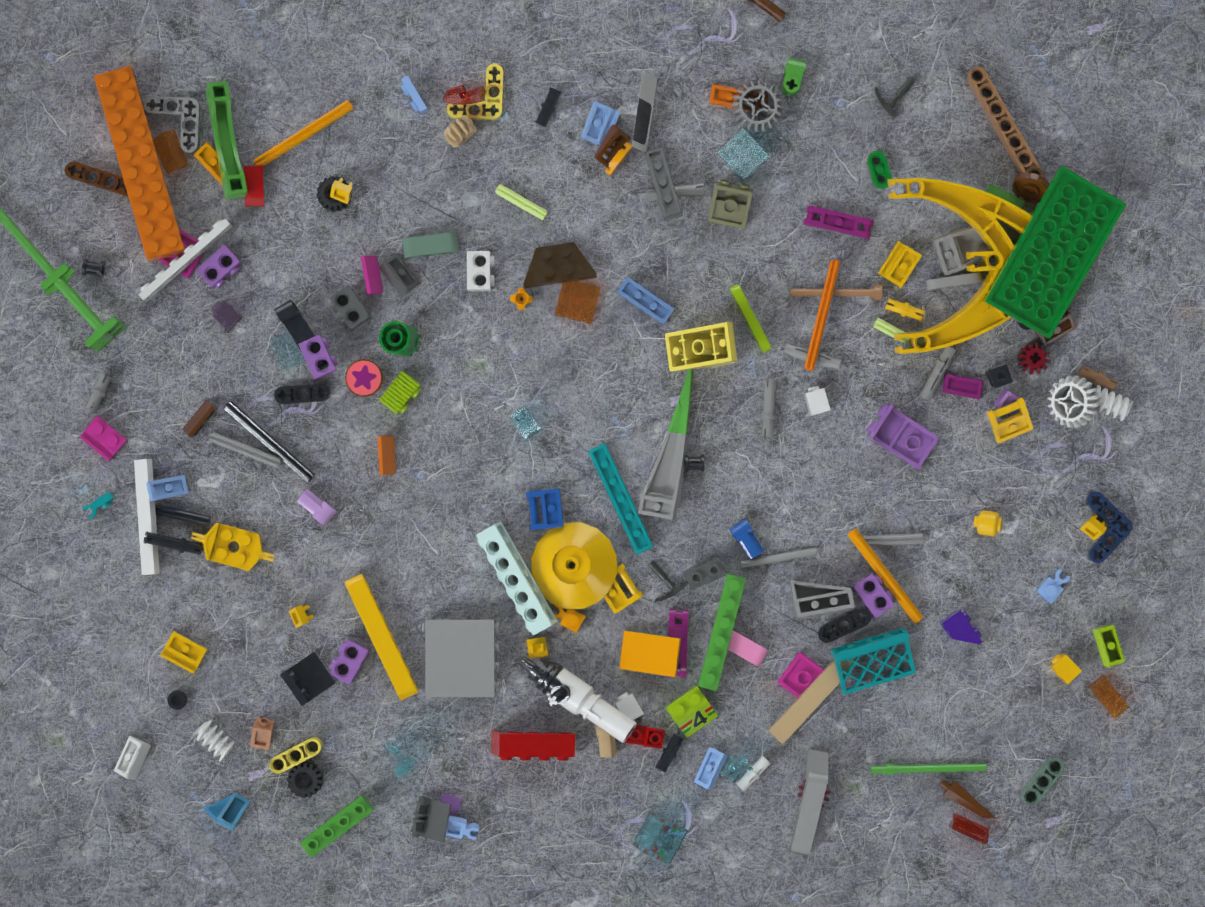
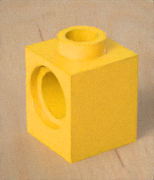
M1057 654L1050 661L1052 664L1049 667L1065 684H1069L1082 672L1066 654Z

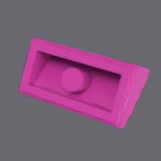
M361 256L367 294L370 296L382 294L383 286L377 256Z

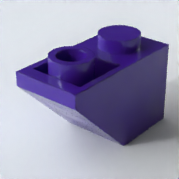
M957 610L939 622L951 639L975 644L982 643L980 639L982 634L977 627L973 628L969 623L971 618L966 611Z

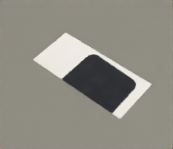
M642 71L632 147L643 152L647 151L657 78L645 71Z

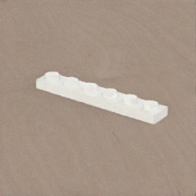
M226 218L223 221L221 219L212 226L214 229L209 233H203L198 238L199 242L197 244L188 246L181 258L177 257L169 264L170 267L166 271H160L151 284H145L140 289L141 293L138 294L142 300L148 302L233 226Z

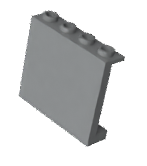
M497 619L425 620L426 697H496L497 693H500V681H497V673H500V662H497V654H500V642H497V635L500 634V623H497Z

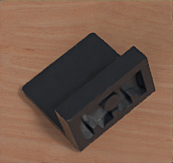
M315 652L280 674L301 706L335 684V680Z

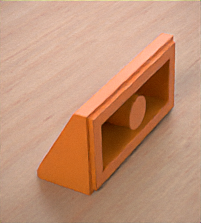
M378 436L380 475L396 474L393 436Z

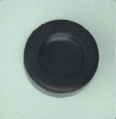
M181 690L171 692L167 698L168 705L174 710L184 708L188 701L187 695Z

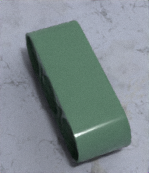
M457 232L402 239L404 259L459 252Z
M1048 757L1021 790V800L1029 806L1038 804L1063 773L1065 768L1063 761L1056 757ZM1053 761L1058 762V769L1055 771L1050 769V764ZM1045 776L1047 779L1046 784L1039 786L1038 779ZM1033 791L1035 794L1034 799L1027 801L1026 794Z

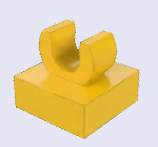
M340 178L338 181L335 180L332 184L330 197L348 204L351 199L353 183L350 182L349 185L343 184V178Z
M1096 514L1091 516L1080 527V530L1094 541L1104 534L1107 529L1105 521L1100 523L1096 520L1098 516Z
M300 605L289 610L296 628L309 623V620L314 617V615L307 616L305 610L310 608L309 605Z
M545 636L526 639L529 659L548 656Z

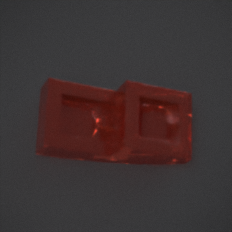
M464 85L448 89L442 100L448 104H473L482 102L487 91L484 86L466 90Z

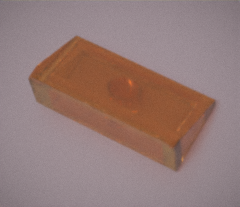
M174 130L165 131L153 138L167 174L188 166L186 156Z

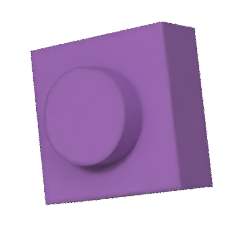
M1004 388L994 404L1002 408L1016 402V399L1019 397Z
M443 793L440 802L451 804L450 816L455 817L462 799Z

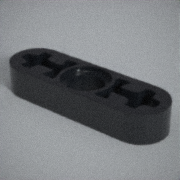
M324 384L286 386L276 389L274 398L280 404L323 402L329 399L331 391ZM321 387H323L324 391H327L323 398H320V395H313L314 399H311L312 393L310 388H313V392L320 391ZM291 389H294L293 396L295 401H292V397H286L285 401L278 397L282 390L290 394L292 393ZM300 389H306L308 392V396L304 400H300L297 397V392Z
M859 609L823 625L818 630V638L822 642L830 643L869 624L870 614L866 610ZM859 613L866 615L865 622H855L856 627L853 628V623L849 617L852 616V619L855 620L859 617ZM843 620L849 623V629L845 632L839 629V623ZM835 624V629L839 635L836 636L834 632L829 635V639L826 637L822 638L823 630L831 631L833 630L831 626Z

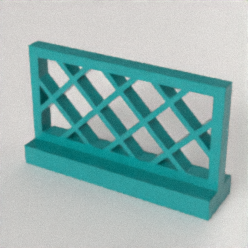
M903 627L830 649L843 695L916 673L908 641L910 639L909 634ZM904 643L905 649L901 655L894 652L898 644ZM881 649L888 651L883 661L875 657ZM866 654L870 658L866 665L863 666L857 661L861 655ZM891 654L900 657L894 667L887 663ZM874 659L881 662L877 672L869 669ZM849 660L852 662L847 672L841 669V661ZM903 660L909 662V670L901 671L898 669ZM855 665L863 668L858 678L850 674ZM885 665L893 669L890 675L886 677L880 675ZM866 671L874 674V677L869 682L862 680ZM849 676L856 680L853 687L846 688L845 682Z

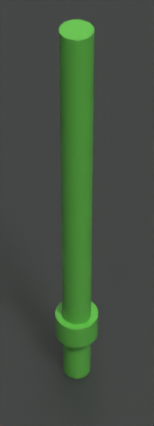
M894 763L886 764V766H871L870 771L871 774L886 773V775L919 772L986 771V763L894 765Z

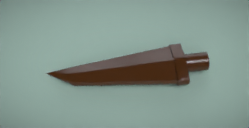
M944 779L940 781L939 786L946 790L943 796L983 818L997 819L961 787L957 781L954 780L951 784Z

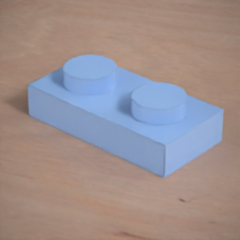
M403 77L401 79L403 85L400 87L406 96L408 94L411 96L413 101L410 104L415 112L419 111L421 115L428 112L427 107L409 77Z
M185 475L146 483L150 502L189 494Z
M709 747L694 782L712 791L728 755Z

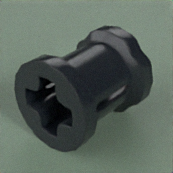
M88 259L83 260V276L89 274L103 278L105 272L104 261L99 263L89 261Z
M685 455V472L689 470H701V472H704V455L700 457Z

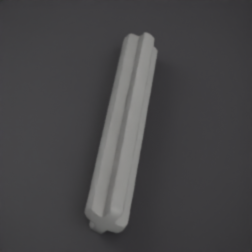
M211 432L209 436L210 442L273 467L279 468L281 464V458L216 432Z
M922 533L863 536L869 546L924 543V535ZM848 537V546L856 547Z

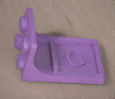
M894 404L882 405L877 413L879 418L877 421L871 422L866 430L868 432L866 437L919 470L939 437L902 414L894 407Z

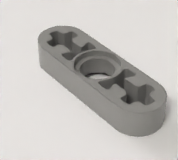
M981 272L927 280V291L981 283L982 276Z

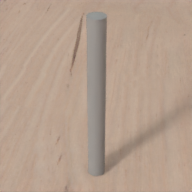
M816 547L742 560L740 565L741 568L814 556L817 555Z

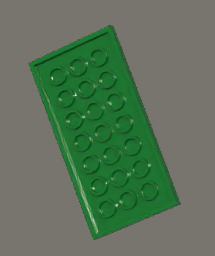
M1060 166L983 301L1050 339L1127 204L1064 166Z

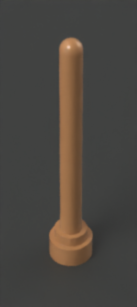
M874 285L870 289H834L832 296H870L874 300H882V285ZM823 289L790 290L791 296H822Z

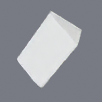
M129 736L114 771L126 779L136 780L151 745Z

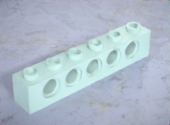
M500 521L477 534L479 546L485 550L489 563L497 571L498 579L506 587L507 595L514 601L516 611L519 615H522L527 630L532 635H535L556 623L558 620L502 522ZM494 542L498 543L499 550L494 547ZM503 558L507 559L509 566L503 563ZM513 575L518 578V583L514 582ZM522 592L527 594L528 600L523 598ZM532 609L537 611V617L532 614Z

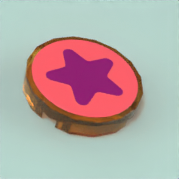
M368 359L354 361L349 365L345 373L346 386L351 393L357 396H372L382 386V370L375 362Z

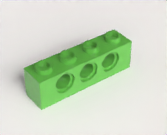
M363 793L302 839L300 844L312 858L373 812L375 808Z

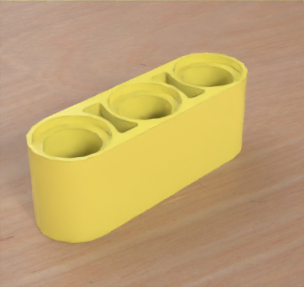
M312 737L276 755L269 763L271 771L277 774L282 773L317 755L323 749V742L318 737ZM311 741H314L318 744L317 751H311L309 749V743ZM297 750L301 753L300 760L292 758V751ZM276 759L283 761V769L275 767Z

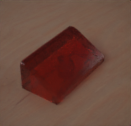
M958 814L953 815L949 824L951 829L983 844L988 843L989 829Z

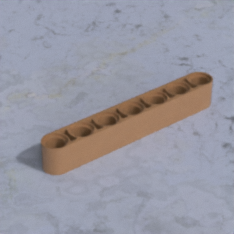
M974 67L967 75V82L1019 174L1034 172L1043 177L1042 169L987 72L982 67ZM972 73H979L981 80H974ZM983 89L989 90L991 94L989 98L982 95ZM991 106H997L1000 109V113L994 114L991 111ZM1002 122H1006L1009 125L1008 131L1001 129L1000 125ZM1010 139H1016L1019 146L1017 148L1012 147ZM1021 155L1027 157V164H1022L1020 162L1019 157Z

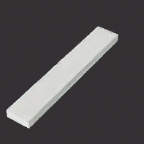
M152 459L134 460L142 575L160 574L158 546L143 543L146 531L157 534L155 501L150 502L146 485L147 482L153 481Z

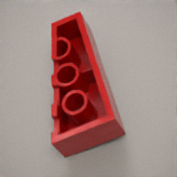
M492 730L491 753L506 761L512 760V757H520V760L530 761L531 757H538V760L549 761L550 757H557L559 761H568L569 757H575V734L571 732H545L543 734L537 731L522 733L509 730L507 733H501L499 730Z

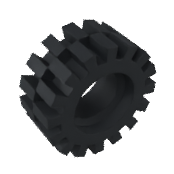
M330 176L328 179L326 177L323 182L319 183L320 186L317 187L316 195L319 203L323 208L332 212H340L348 207L346 203L331 201L327 197V192L332 188L334 181L340 179L338 176ZM343 179V184L349 185V184Z
M302 762L289 771L287 785L288 788L290 787V791L296 794L295 796H301V798L311 797L320 790L323 784V775L321 774L322 771L317 768V765H313L311 762ZM303 772L309 773L312 776V784L309 787H302L298 783V776Z

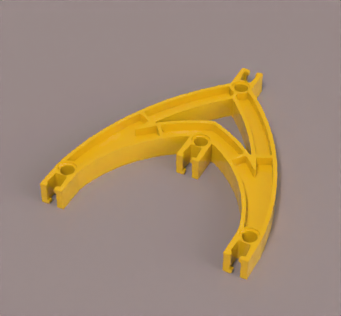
M926 178L888 179V187L896 185L895 183L904 184L903 193L896 194V191H892V193H888V199L920 198L939 204L957 214L974 228L989 249L966 252V259L982 256V265H967V271H989L986 279L974 296L955 314L935 326L918 332L894 333L895 341L902 340V338H910V347H895V353H919L949 347L977 337L1012 318L983 301L1014 248L1011 239L998 221L1022 234L1032 215L1000 197L970 186ZM913 182H915L918 186L917 191L915 193L911 192L910 186ZM994 255L996 261L993 265H990L989 258ZM919 337L924 339L921 347H918L916 343Z

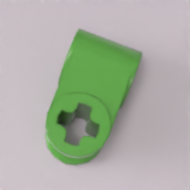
M793 58L787 59L782 83L784 95L792 97L797 94L807 62ZM789 83H793L792 90L789 89Z

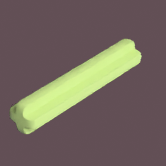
M501 184L495 190L497 195L539 219H545L548 212L542 207Z
M877 318L873 325L874 328L893 338L894 333H905L880 318ZM910 338L898 340L910 347ZM917 339L916 343L918 347H921L924 342Z

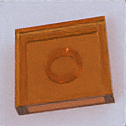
M578 281L562 283L554 315L591 325L601 287Z

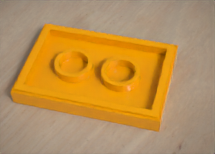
M624 631L619 669L676 677L681 638Z

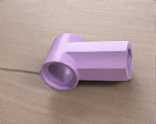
M306 489L297 500L323 526H326L337 512L330 504L322 501L309 489Z

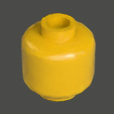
M982 510L979 516H975L973 526L977 527L978 534L994 537L997 533H1001L1003 518L1000 517L998 512Z

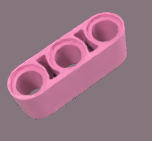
M734 630L732 631L728 650L760 667L769 650Z

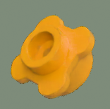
M521 287L515 295L510 296V301L517 305L518 310L522 311L528 303H532L533 297L528 295L526 290Z

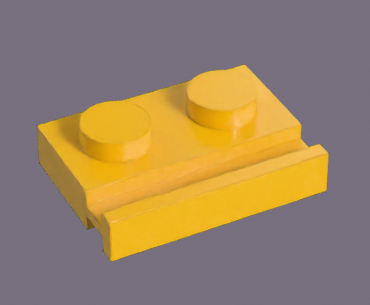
M898 241L877 274L902 288L922 255Z
M173 631L160 656L195 674L208 649Z

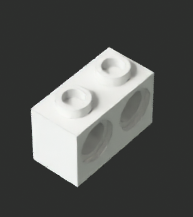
M467 251L468 291H491V286H495L494 275H491V267H494V256H491L490 251ZM478 257L486 259L484 266L479 267L475 264ZM479 276L486 278V283L482 286L476 284V278Z

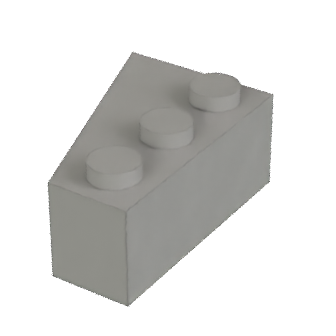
M790 580L789 582L796 620L851 611L855 608L851 588L798 582L795 580Z

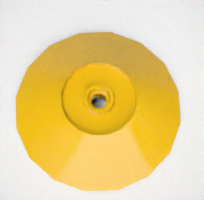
M582 522L564 523V527H555L548 530L537 542L531 557V575L543 596L551 604L564 609H585L600 602L611 590L617 575V555L610 540L598 528ZM572 561L575 562V568L573 569L569 567V563Z

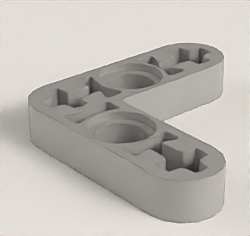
M151 96L146 98L144 108L149 114L181 116V148L187 154L197 152L200 134L199 102L189 97ZM152 101L157 105H162L161 101H164V111H161V107H154V110H152L148 105L152 104ZM170 101L177 103L175 111L167 109V104ZM190 102L196 106V108L192 109V115H196V118L186 117V115L190 116V110L186 108V106L190 105ZM188 121L195 122L194 130H186L185 125ZM185 134L195 135V137L191 136V142L195 144L191 147V150H188V147L185 146L189 142V137L185 136Z

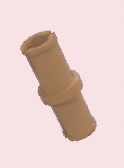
M1082 365L1077 375L1092 382L1094 386L1100 385L1109 391H1114L1118 383L1117 380L1115 381L1103 375V372H1096Z

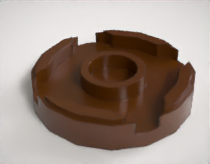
M1022 173L1014 179L1012 191L1018 198H1024L1025 202L1039 203L1049 186V182L1044 177L1035 173Z

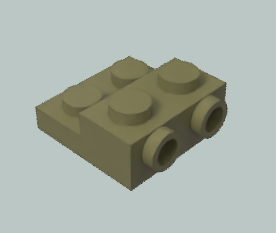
M720 179V182L716 181L707 221L745 229L753 189H750V185L745 183H739L738 186L731 185V181L726 179Z

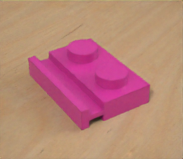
M96 416L82 435L79 436L107 461H111L113 456L127 442L126 438L99 416Z

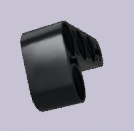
M291 299L274 309L282 324L285 325L298 347L299 343L315 337L313 331ZM312 344V353L320 351V344ZM326 360L319 363L321 371L329 366Z

